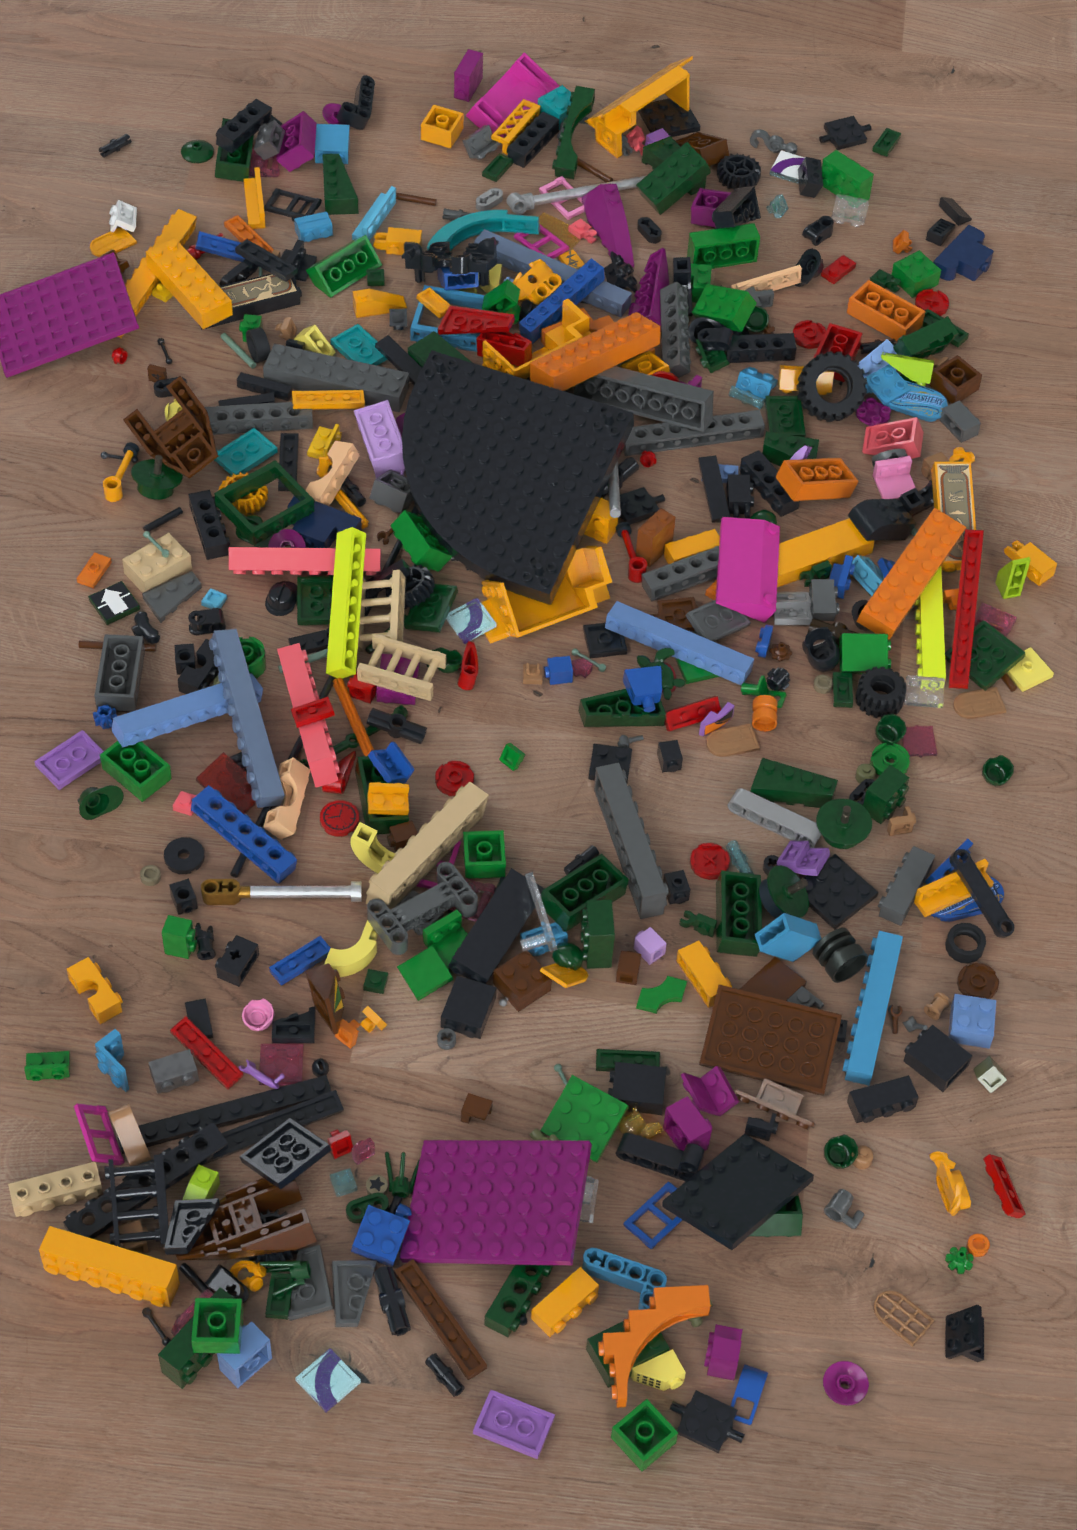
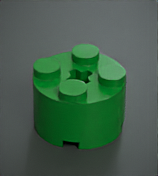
M239 637L249 674L252 673L255 678H258L266 670L264 645L254 637H249V639Z

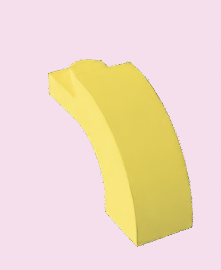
M359 822L351 837L352 850L363 864L374 872L379 873L385 862L391 861L394 858L395 853L380 844L377 839V830Z
M368 920L360 940L354 946L342 950L333 948L329 950L324 965L329 963L334 970L337 969L340 977L353 975L363 970L371 963L377 953L376 940L378 934Z

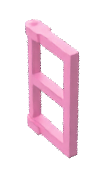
M561 176L540 187L539 192L541 194L548 193L547 191L561 184L567 189H573V187ZM582 197L577 198L582 203ZM567 200L551 203L567 220L585 212L584 205L568 212L561 205V203Z

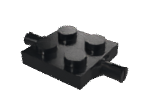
M854 116L826 122L824 129L827 135L820 136L819 141L820 143L830 141L837 150L866 143L867 137L864 132L871 131L872 128L870 124L861 126Z
M645 487L620 494L621 515L619 518L630 525L649 519L659 510L657 504L665 502V497L663 494L652 497Z
M697 1390L686 1407L674 1401L670 1406L669 1410L682 1415L681 1423L677 1429L678 1435L716 1453L720 1452L723 1443L728 1438L740 1443L744 1439L745 1434L733 1429V1421L738 1410Z

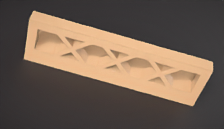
M800 265L736 283L731 285V288L745 291L750 287H755L756 291L770 289L775 291L801 283L802 268Z

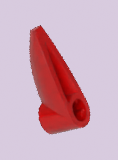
M468 641L465 648L461 672L457 682L458 686L463 690H472L478 675L476 646L471 641Z
M356 751L351 752L338 762L340 773H337L338 781L322 786L323 792L344 794L356 758Z

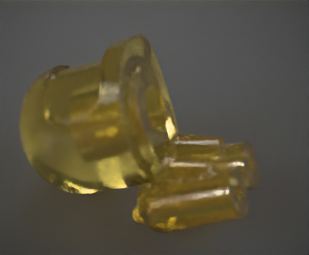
M636 1107L632 1108L633 1112L624 1116L618 1125L622 1134L632 1133L640 1135L644 1133L642 1137L651 1139L663 1131L659 1122L646 1124Z

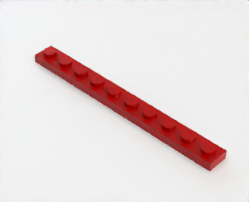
M965 529L949 688L968 689L984 530Z

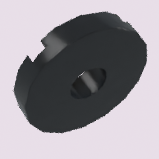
M181 837L174 839L166 846L164 861L170 871L177 874H190L191 871L198 870L203 864L204 850L197 840ZM183 853L189 854V857L186 859L179 858Z

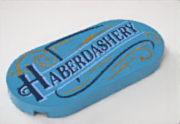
M906 381L911 387L910 392L884 405L890 407L891 410L917 417L924 421L933 422L936 419H940L942 409L948 406L946 398L938 391Z

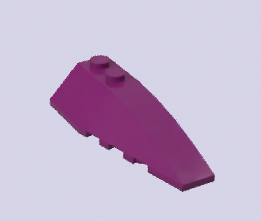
M600 184L582 197V204L584 205L588 224L593 226L597 232L596 236H599L602 240L601 244L604 248H607L609 256L610 252L613 251L617 255H621L626 264L629 263L634 268L627 219L617 184Z
M664 248L650 255L644 269L646 274L639 282L641 285L640 290L635 292L634 297L636 300L631 303L628 313L629 316L632 313L638 312L660 325V332H662L660 289L669 285L668 263Z

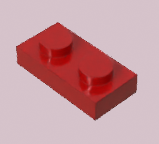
M842 255L822 271L821 277L835 284L855 269L856 263Z
M329 697L291 709L297 728L335 716Z

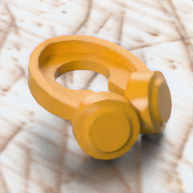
M957 447L953 450V455L949 461L955 462L959 461V459H964L963 462L973 463L975 456L971 451L965 452L964 448Z
M244 1260L235 1263L231 1267L230 1272L237 1279L239 1271L244 1268L248 1269L249 1273H254V1276L251 1278L246 1277L244 1280H239L251 1291L256 1292L263 1286L262 1278L266 1276V1268L261 1266L260 1262L255 1264L254 1262Z

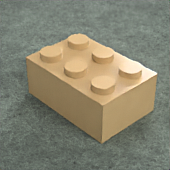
M170 533L155 540L164 550H169L168 557H163L162 552L153 543H150L122 559L124 574L142 593L192 570L191 555Z

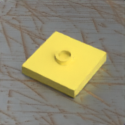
M1031 647L1024 650L1025 657L1007 672L1022 692L1052 678L1054 675L1053 671Z

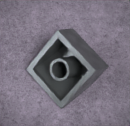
M389 470L374 480L369 499L374 500L378 505L391 508V511L395 513H402L410 507L413 497L409 490L407 477Z

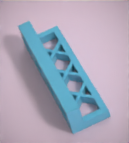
M391 186L386 194L380 193L353 232L352 240L364 235L368 237L369 241L396 204V187Z
M857 555L852 563L855 564L852 576L873 596L885 578L881 570L869 557Z

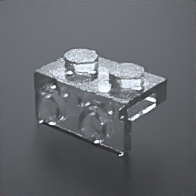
M917 675L906 676L907 690L904 705L943 708L944 678Z

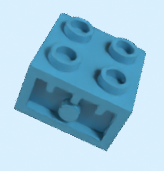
M890 364L865 377L867 378V384L865 385L867 393H874L884 405L911 390L907 382Z
M114 1029L95 1043L97 1052L95 1056L98 1059L99 1063L97 1066L103 1074L107 1073L111 1077L112 1083L117 1088L121 1087L126 1092L129 1090L125 1068L119 1063L124 1056L121 1034Z

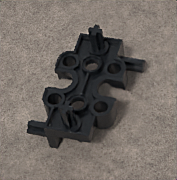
M492 237L483 239L479 244L468 243L463 255L453 256L450 252L449 242L432 243L429 250L425 252L422 251V247L418 243L405 242L404 254L401 257L405 259V269H414L415 282L417 283L425 282V273H433V271L441 267H450L452 274L477 272L479 273V285L489 286V270L497 264L496 246L499 244V241Z

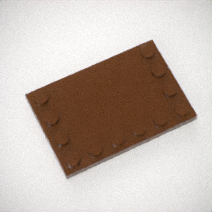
M719 985L699 1065L709 1068L719 1066L725 1072L761 1081L765 1078L781 1086L824 1096L842 1015Z

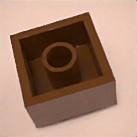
M957 355L933 370L930 386L953 404L959 400H964L979 390L982 374Z
M527 949L493 970V985L497 987L504 997H507L508 1001L518 1012L550 992L552 979L540 972L542 966Z

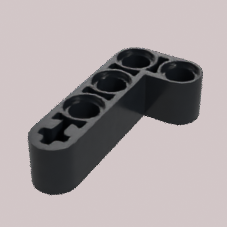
M362 76L355 91L354 104L350 102L342 104L336 116L340 123L350 125V127L359 130L365 128L372 111L375 81L372 77Z
M624 1133L618 1145L616 1156L623 1161L686 1182L700 1170L704 1158V1149L699 1145L689 1143L684 1151L632 1133Z

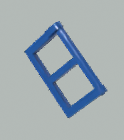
M667 1182L623 1223V1226L639 1238L649 1249H653L658 1242L682 1221L679 1217L671 1220L654 1206L667 1192L672 1193L677 1189L670 1182ZM648 1210L667 1225L653 1239L634 1224Z

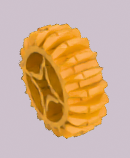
M240 472L238 475L233 473L232 477L227 476L226 480H223L219 486V490L247 476L249 473L242 474ZM265 485L233 502L232 505L241 514L247 516L248 513H252L254 515L255 510L260 511L261 507H265V502L268 499L267 486Z

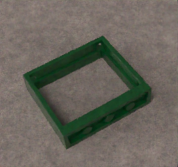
M276 460L214 493L216 506L253 545L264 541L266 538L279 533L282 529L295 524L297 521L315 512L314 499ZM278 478L300 502L253 527L232 503Z

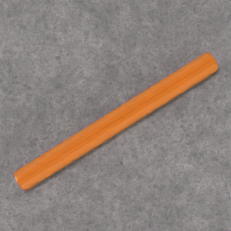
M334 679L333 686L364 756H368L374 748L343 679Z

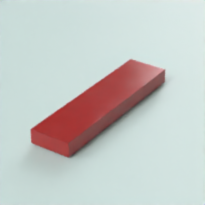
M186 1016L170 1029V1033L187 1050L190 1049L191 1054L227 1090L244 1076L243 1072Z

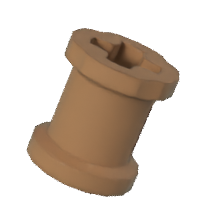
M936 992L932 1002L924 1007V1012L930 1018L938 1020L941 1012L951 1005L950 999L943 993Z

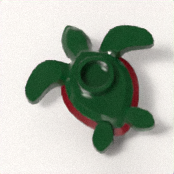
M663 648L658 650L655 654L654 662H651L646 656L638 655L637 663L641 668L661 666L662 693L666 700H670L672 692L675 691L676 687L681 688L685 686L683 679H676L673 667L664 662L665 659L675 655L673 649Z

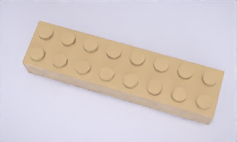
M471 782L465 787L461 786L456 792V796L453 799L449 798L444 804L441 811L437 810L432 816L431 821L424 823L416 836L412 835L404 848H399L391 861H386L378 874H373L369 880V889L366 892V904L372 899H381L390 910L395 908L463 838V832H469L483 818L489 795Z

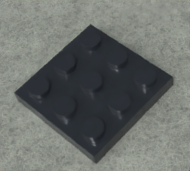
M670 98L650 102L638 110L650 133L663 128L669 136L676 137L700 131L701 126L690 107L689 111H686Z
M836 854L826 861L818 876L807 875L803 878L808 882V886L805 888L809 898V907L834 930L878 895V891Z
M289 1118L240 1155V1159L243 1164L281 1190L328 1154L331 1148L327 1142Z

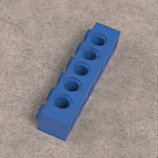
M591 258L519 322L520 335L532 341V344L541 337V329L556 324L562 318V301L569 299L577 305L605 280L604 267Z
M208 785L192 799L191 811L275 882L280 884L295 871L297 864L295 855L284 849L278 840L272 839L262 827L253 823L248 815L240 812L234 803L228 802L218 790H214Z

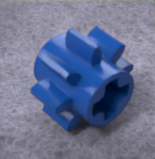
M108 705L98 706L97 712H93L95 726L100 725L103 730L112 728L113 718L117 717L116 709H111Z

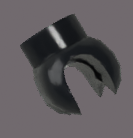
M144 611L137 612L134 617L136 625L131 627L134 635L143 636L149 644L158 643L160 640L159 632L150 625L147 613Z

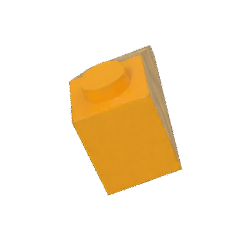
M373 289L352 291L353 308L356 318L390 313L389 309H407L404 297L401 295Z

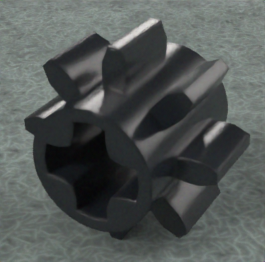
M778 667L776 670L772 668L767 673V684L772 690L779 691L782 689L784 691L789 686L790 675L784 668Z

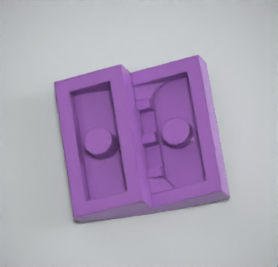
M790 841L777 860V865L785 866L794 873L818 876L830 856L829 848H810L809 841Z

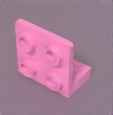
M910 456L875 461L873 478L882 499H899L901 494L916 488L910 476L912 464Z

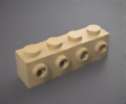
M96 1162L8 1184L16 1217H26L41 1210L49 1211L64 1204L72 1205L79 1200L92 1199L103 1194Z

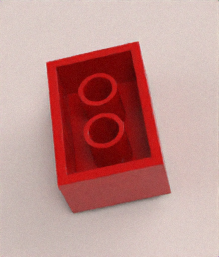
M829 323L813 359L821 353L825 354L832 351V353L842 352L844 356L848 354L852 357L851 360L854 361L860 349L863 333ZM834 372L833 379L845 382L840 374Z

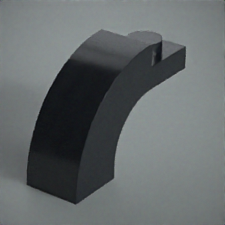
M690 257L673 258V283L677 281L687 289L688 316H692Z

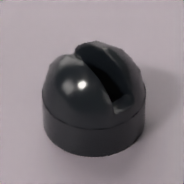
M323 1058L315 1060L312 1064L313 1074L317 1077L327 1075L329 1072L328 1062ZM318 1064H322L324 1070H320Z

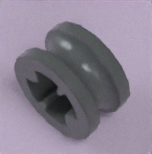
M449 1028L440 1030L437 1035L438 1046L444 1050L452 1049L456 1044L455 1032ZM443 1037L450 1038V1041H443Z

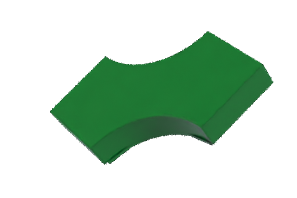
M667 976L665 981L657 987L642 988L636 1009L657 1014L660 1007L666 1003L682 1002L687 981Z

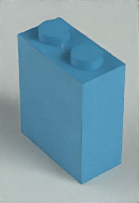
M317 124L315 163H323V154H339L343 164H348L350 125Z
M786 913L780 915L755 934L760 952L794 962L811 950L822 939L816 923Z

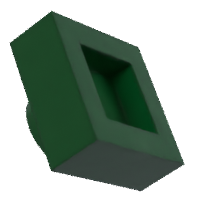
M367 269V286H385L384 269Z
M368 969L363 991L384 994L388 981V972Z

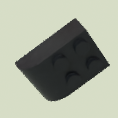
M867 499L853 507L848 514V517L866 541L906 540L916 525L912 516L905 510L898 499Z

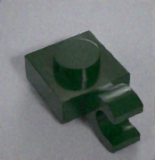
M881 269L870 277V281L884 289L888 288L894 293L900 290L898 285L901 283V280L894 278L893 275Z
M828 560L814 565L810 571L801 572L799 580L807 579L804 582V587H809L811 579H827L830 577L832 565Z
M685 910L684 917L689 920L681 918L679 925L684 928L694 926V930L701 935L713 938L716 932L717 920L700 913L695 915L691 911Z

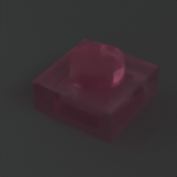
M370 1137L365 1141L357 1142L352 1148V1159L357 1165L375 1154V1143Z

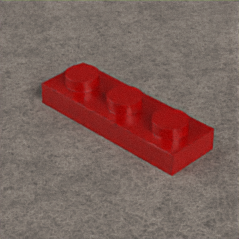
M712 696L665 711L667 731H673L701 722L710 711L718 714L721 711L718 696Z
M991 1154L984 1157L986 1172L992 1178L993 1188L1001 1199V1206L1005 1214L1018 1219L1026 1215L1002 1158Z

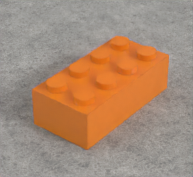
M870 280L864 283L849 298L847 314L895 339V341L903 335H909L919 330L923 326L925 311Z
M841 458L784 460L776 475V479L793 501L850 498L859 482Z

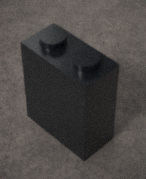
M457 976L441 1015V1028L452 1029L454 1032L464 1034L469 1038L481 1039L496 1000L497 987Z
M932 1024L928 1030L920 1032L915 1043L910 1042L904 1050L906 1054L903 1061L944 1092L969 1066L972 1055Z
M616 1062L615 1070H610L609 1082L613 1083V1088H608V1094L629 1106L628 1112L662 1115L667 1067Z

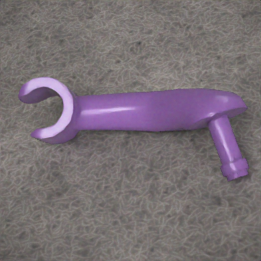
M246 1060V1068L242 1065L239 1066L241 1071L252 1075L255 1079L273 1089H278V1082L285 1078V1075L281 1073L274 1080L258 1071L255 1063Z

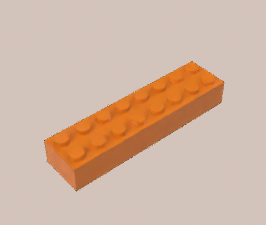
M638 312L632 313L623 319L530 362V381L565 391L659 345L660 325Z
M934 508L865 605L857 622L875 634H888V639H891L961 538L966 526Z

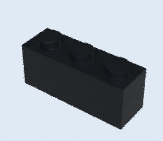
M908 1075L850 1091L847 1103L856 1123H868L878 1117H890L896 1112L911 1111L916 1107L919 1096Z

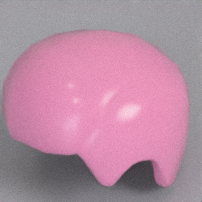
M264 998L261 1000H251L242 1012L244 1025L252 1031L267 1029L272 1024L275 1016L272 1004Z

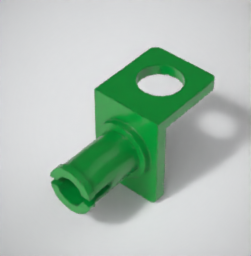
M761 675L758 684L744 682L741 686L742 695L779 696L780 700L778 701L777 708H782L787 696L786 692L769 690L764 675Z

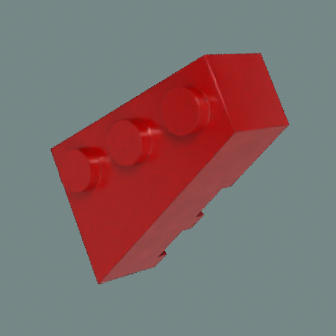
M510 332L480 333L476 338L477 356L483 357V341L486 340L511 365L519 367L532 359V341L516 332L514 334Z

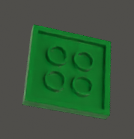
M572 1075L540 1131L549 1137L554 1134L559 1140L590 1141L592 1144L590 1160L598 1163L629 1106Z

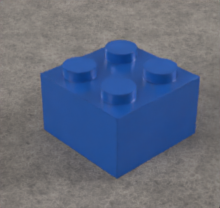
M368 1205L353 1242L351 1252L371 1260H377V1262L393 1268L410 1220Z

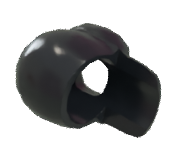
M827 627L813 629L805 636L802 648L805 654H807L810 665L822 672L834 669L840 659V650L835 642L833 632ZM824 639L823 642L813 645L817 640Z

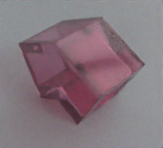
M584 658L572 660L574 676L586 678L593 670V663Z

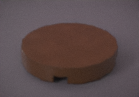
M972 963V965H966L961 969L957 985L963 995L991 999L998 990L999 979L995 975L996 972L986 964Z

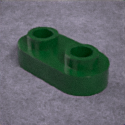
M377 1192L350 1201L346 1206L347 1219L352 1223H361L368 1205L374 1207L379 1204L382 1206L379 1209L388 1211V1197L383 1193ZM359 1211L361 1214L354 1215L353 1213Z

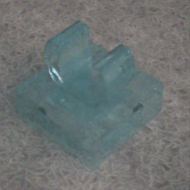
M783 194L777 195L770 202V206L766 207L768 213H773L775 218H781L789 209Z
M350 1168L329 1175L336 1197L357 1191V1185Z

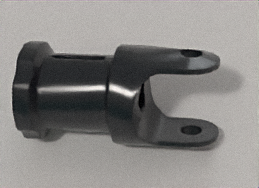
M197 923L195 925V940H197L199 949L197 957L200 960L213 959L216 956L212 945L214 941L213 927L209 926L206 932L201 930L200 923Z

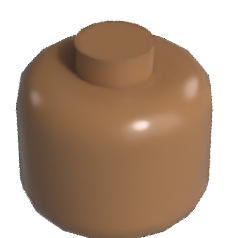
M865 1145L858 1146V1156L853 1165L858 1169L869 1168L874 1158L872 1150Z

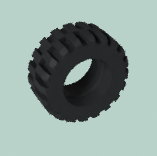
M830 351L817 355L805 365L798 377L799 383L796 390L799 391L797 395L798 400H801L803 403L801 406L809 411L808 414L810 416L814 415L820 421H840L850 416L859 408L864 401V395L867 393V388H865L867 378L863 377L865 372L863 368L860 369L858 367L859 363L857 360L852 361V357L848 354L844 356L842 352L832 353ZM825 371H834L844 378L847 384V394L842 401L830 403L821 398L816 389V381L820 374Z

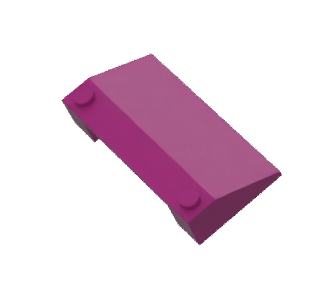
M524 52L498 82L478 100L466 114V117L478 128L489 125L492 133H494L523 99L538 104V98L558 88L559 85ZM527 106L523 107V110L530 109ZM522 115L515 116V119L523 118ZM507 125L506 127H507V128H513V127H515V126H514V125ZM500 134L498 136L505 138L507 135Z
M721 518L716 604L763 623L776 611L780 526L761 519Z

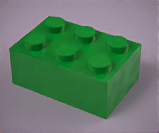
M837 150L823 159L822 178L824 188L855 208L860 207L870 199L874 177L872 172Z
M707 284L692 314L695 318L706 317L723 324L726 328L733 331L742 332L757 303L748 291Z
M404 510L390 525L394 531V536L402 542V548L410 554L411 561L417 566L422 565L427 567L428 570L432 569L439 572L452 558L451 554L431 534L421 516Z
M117 741L100 754L102 769L141 802L145 801L172 779L170 765L143 742L122 747L119 741Z

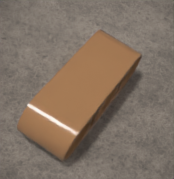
M129 1103L109 1111L108 1113L130 1166L152 1160Z

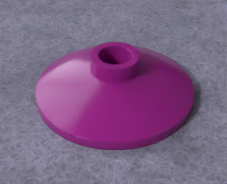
M329 103L324 106L322 114L329 124L345 125L336 118L342 105Z
M282 529L279 533H275L268 545V548H285L286 546L306 548L303 537L292 529Z
M839 1361L829 1366L823 1377V1387L827 1396L832 1401L840 1405L849 1406L857 1404L865 1398L869 1388V1381L866 1373L860 1366L849 1361ZM841 1384H847L849 1388L843 1389Z

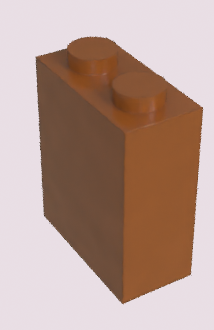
M662 508L638 529L636 556L644 558L647 561L648 567H651L664 554L665 544L672 542L674 537L676 517Z

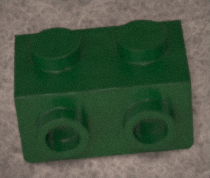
M696 339L698 346L695 348L699 356L702 355L703 357L700 361L704 369L708 368L710 373H713L729 365L725 351H706L703 348V343Z

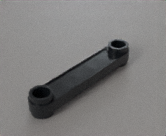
M965 849L954 851L949 858V862L993 929L994 934L999 938L1010 936L1015 929L1014 923L1006 914L972 860L969 852ZM957 855L962 857V863L958 860ZM1002 924L1006 927V932L1002 930Z

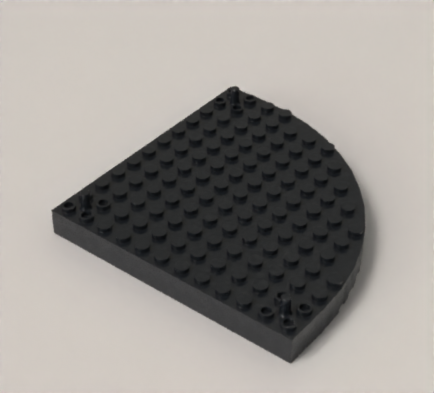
M431 350L410 394L402 432L403 461L409 490L416 509L431 534L438 540V543L456 561L464 564L468 570L477 573L484 580L503 582L505 589L551 605L632 431L634 415L632 412Z

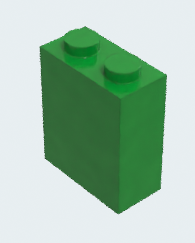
M842 633L840 635V672L863 674L868 669L872 670L873 667L878 669L880 667H885V669L891 668V658H888V651L891 650V640L888 639V634Z

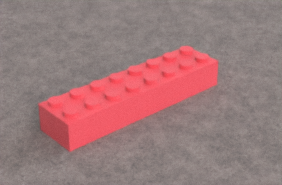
M229 547V570L233 571V574L245 575L246 571H252L253 575H265V571H271L272 575H283V571H290V575H302V571H309V575H321V572H328V575H334L336 548ZM365 549L363 572H365L366 576H375L377 572H381V549Z
M300 643L277 649L293 708L319 700L317 690H313L316 689L313 676L309 677V675H312L309 662L305 663V661H308L306 650H301ZM323 719L299 727L315 787L338 781L337 773H340L338 762L335 761L337 759L334 748L329 747L332 746L329 732H327L326 720Z

